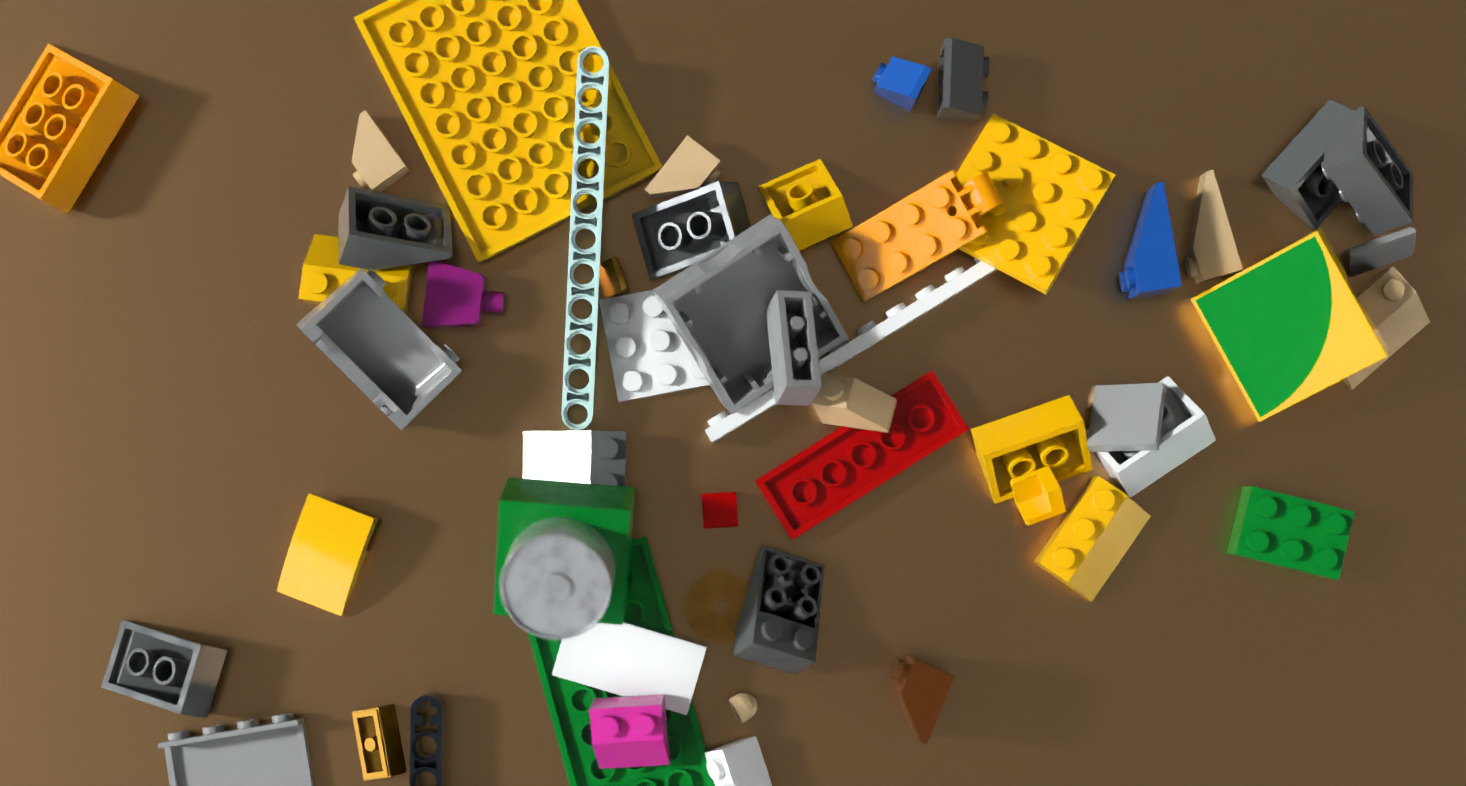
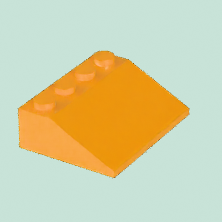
M48 43L0 122V175L40 200L69 214L139 95L116 80Z

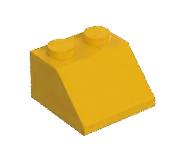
M821 159L757 186L769 214L784 224L799 251L853 227L843 196Z

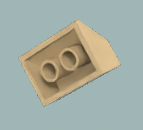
M1394 266L1382 270L1355 294L1361 304L1366 307L1390 353L1387 357L1342 379L1350 390H1353L1430 322L1417 292Z

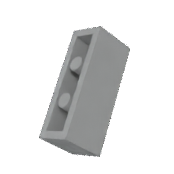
M777 290L766 309L776 405L810 406L822 388L811 292Z

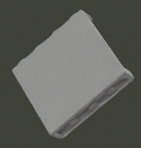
M293 712L272 716L271 723L259 724L258 718L237 722L238 728L224 730V724L203 727V734L190 736L189 730L168 733V740L158 743V749L164 748L170 786H314L304 717L294 719Z

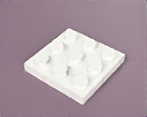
M652 290L599 300L619 403L709 386L708 381Z

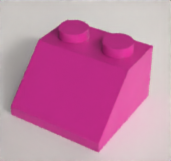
M664 694L594 698L589 713L592 745L599 769L670 765Z

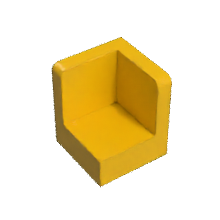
M1049 465L1010 480L1015 504L1026 525H1032L1066 512L1061 488Z

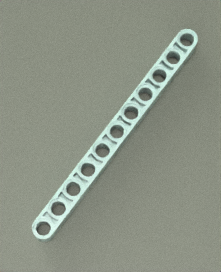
M595 46L582 50L577 61L561 411L562 420L565 425L574 430H581L587 427L592 421L594 412L609 84L608 56L604 50ZM590 55H597L604 62L603 68L597 73L588 72L583 66L584 60ZM588 90H595L602 96V101L596 108H588L582 103V96ZM586 125H594L600 130V138L595 143H585L581 139V130ZM593 160L599 166L598 174L594 178L586 179L579 174V165L583 161ZM583 195H592L597 200V208L591 214L581 213L577 208L578 199ZM588 229L595 234V244L589 249H581L576 244V235L581 230ZM581 264H587L594 270V277L588 284H579L574 278V270ZM578 299H586L592 305V314L587 319H578L573 314L572 307ZM576 334H584L590 339L591 347L588 352L578 354L573 351L571 339ZM583 369L587 372L589 383L586 387L578 389L571 385L569 376L573 370ZM573 404H581L587 410L588 416L582 423H574L568 417V409Z

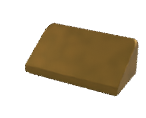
M394 704L353 711L352 717L364 781L388 778L405 773L406 765Z

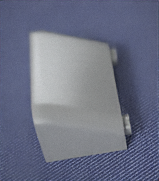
M361 268L296 325L402 430L462 372L455 364L460 358L446 344L439 348L386 295L382 289L386 283L373 269L366 273Z

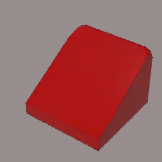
M736 491L701 494L704 529L738 526Z

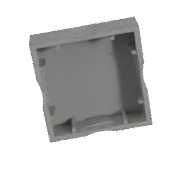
M771 214L652 290L720 403L731 414L774 387L766 309L777 290L811 292L818 358L849 338L826 297L814 285L809 275L807 264L786 227Z

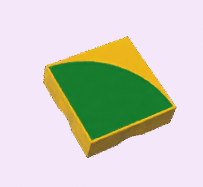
M1321 228L1191 298L1193 305L1259 422L1387 357L1390 353L1366 307L1354 295L1348 283L1346 272Z

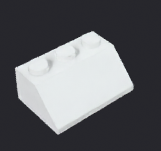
M1169 376L1158 382L1164 383L1166 387L1159 450L1094 452L1113 481L1130 498L1216 441L1206 414ZM1089 429L1086 430L1087 441H1088Z

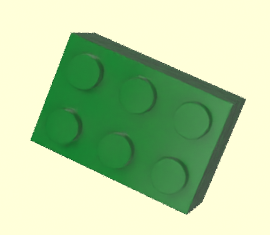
M1243 486L1227 554L1325 579L1339 580L1355 511L1255 486Z

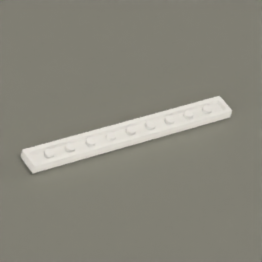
M974 258L977 264L965 271L960 266L944 276L947 283L935 289L933 284L927 286L915 294L916 302L907 307L901 302L885 312L888 319L878 325L875 324L874 320L868 322L856 330L857 338L848 343L843 341L828 351L829 355L819 360L820 376L822 373H829L997 269ZM774 387L735 413L728 416L726 411H723L708 420L707 422L710 427L705 430V433L712 443L716 442L775 406Z

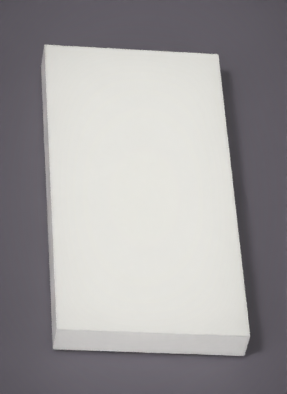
M623 622V625L597 623L579 636L562 639L552 675L620 696L664 694L667 710L687 715L707 646Z

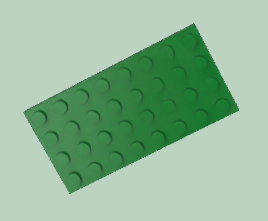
M647 536L632 540L628 602L623 622L675 637ZM527 632L570 786H715L713 779L707 771V760L704 754L707 750L692 699L687 715L666 709L670 765L599 769L592 745L590 706L594 698L624 696L553 676L552 671L562 640L545 639Z

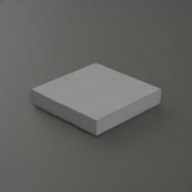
M1164 383L1095 385L1087 441L1089 451L1159 450L1166 395Z

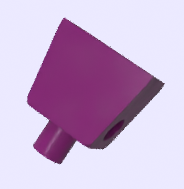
M431 261L428 265L422 327L426 329H446L482 326L484 311L503 313L505 292L487 291V277L483 274Z

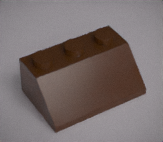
M907 654L904 661L898 659L891 679L895 681L894 689L913 734L920 742L928 744L955 677L946 670Z

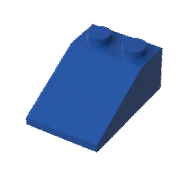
M1164 182L1154 184L1144 193L1122 265L1123 271L1119 272L1120 288L1122 292H1127L1128 300L1170 293L1182 286Z

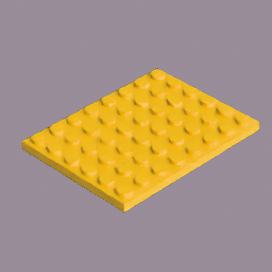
M387 0L353 17L479 264L570 218L577 61L579 54L587 47L595 46L602 49L577 0ZM597 55L588 56L583 63L585 70L591 73L599 72L604 65L603 60ZM610 63L603 201L657 174L663 167ZM588 90L582 96V103L588 108H596L602 101L601 94L595 90ZM586 125L581 130L580 137L585 143L591 144L598 141L601 133L596 126ZM585 160L579 165V174L586 179L594 178L598 174L599 166L593 160ZM583 195L578 199L577 208L582 212L596 205L597 200L592 195Z

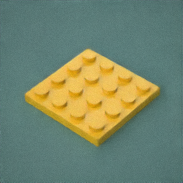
M993 113L956 174L961 185H964L973 178L987 172L1004 204L979 217L988 232L959 248V250L1047 295L1115 182L1116 175ZM952 206L950 211L953 215H956L957 209Z

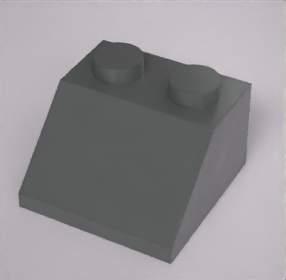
M955 38L944 39L939 51L937 120L979 121L982 112H987L988 91H982L983 78H988L990 59L989 57H984V46Z

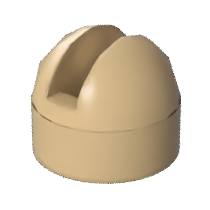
M738 693L728 699V703L740 723L743 724L755 715L758 705L756 699L751 694Z

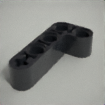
M424 694L416 699L411 707L409 786H421L419 777L422 772L432 773L436 778V786H445L447 708L444 699L438 694ZM430 701V706L437 709V713L430 717V727L437 725V729L428 728L420 730V726L423 727L427 724V713L421 712V707ZM423 736H429L435 740L437 748L434 754H426L421 750L420 740Z

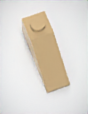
M1213 169L1206 171L1199 177L1186 251L1188 257L1184 259L1187 274L1190 278L1194 277L1196 284L1235 274L1243 270Z

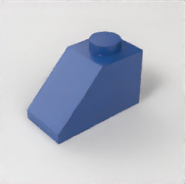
M892 56L888 65L880 64L872 80L877 83L874 93L911 112L932 69L922 64Z

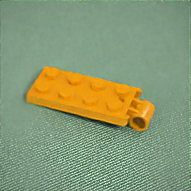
M951 170L832 240L831 243L863 302H866L987 233L988 230L979 217L1003 205L1004 202L987 172L961 185L955 170ZM952 206L957 209L956 215H953L950 211Z

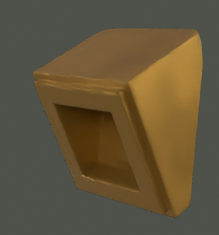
M616 256L600 264L599 285L605 299L628 293L629 290L620 260Z

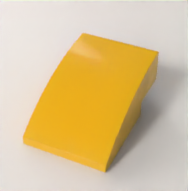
M309 493L289 546L277 592L343 616L368 552L366 550L378 518L319 495Z

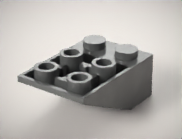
M766 546L761 547L737 621L733 656L793 674L813 664L816 661L825 565Z

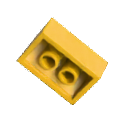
M314 234L303 263L298 299L306 303L320 304L361 269L339 264L338 237ZM416 264L374 270L386 283L382 287L386 295L408 316Z
M1070 395L971 429L976 453L995 504L1014 498L1010 484L1011 479L1048 465L1057 482L1093 470L1090 451L1087 447L1084 421Z
M1093 476L1043 547L1034 563L1092 602L1151 516L1128 495L1102 477Z

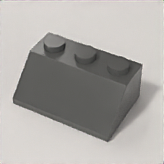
M1329 99L1262 174L1272 193L1314 230L1320 226L1342 201L1338 187L1332 180L1329 181L1322 171L1321 162L1324 160L1325 144L1355 112V110L1332 99Z
M1359 107L1325 144L1324 160L1321 162V167L1325 177L1329 181L1332 180L1338 187L1342 200L1345 203L1349 202L1354 208L1359 222L1362 225L1366 224L1375 236L1413 222V172L1366 107Z

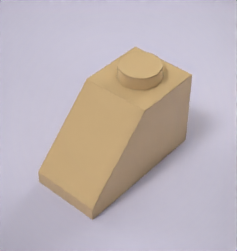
M366 110L359 114L351 161L357 171L352 175L362 189L367 190L370 188L372 191L382 192L410 172V170Z
M687 135L646 187L645 193L651 199L683 195L715 183L722 174L718 170L721 166L720 160Z
M821 374L822 388L814 398L813 406L822 424L889 432L897 404L895 398L853 377Z

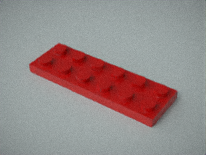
M932 370L891 395V397L896 399L897 404L888 433L842 426L755 480L791 540L969 430Z

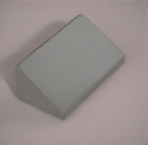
M1411 226L1342 251L1340 256L1347 275L1353 277L1413 255L1416 239L1415 227L1412 228Z

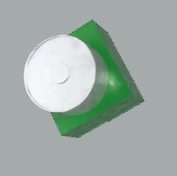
M508 477L499 499L493 615L510 616L525 631L535 636L552 640L569 639L579 636L597 623L623 625L628 602L635 487Z

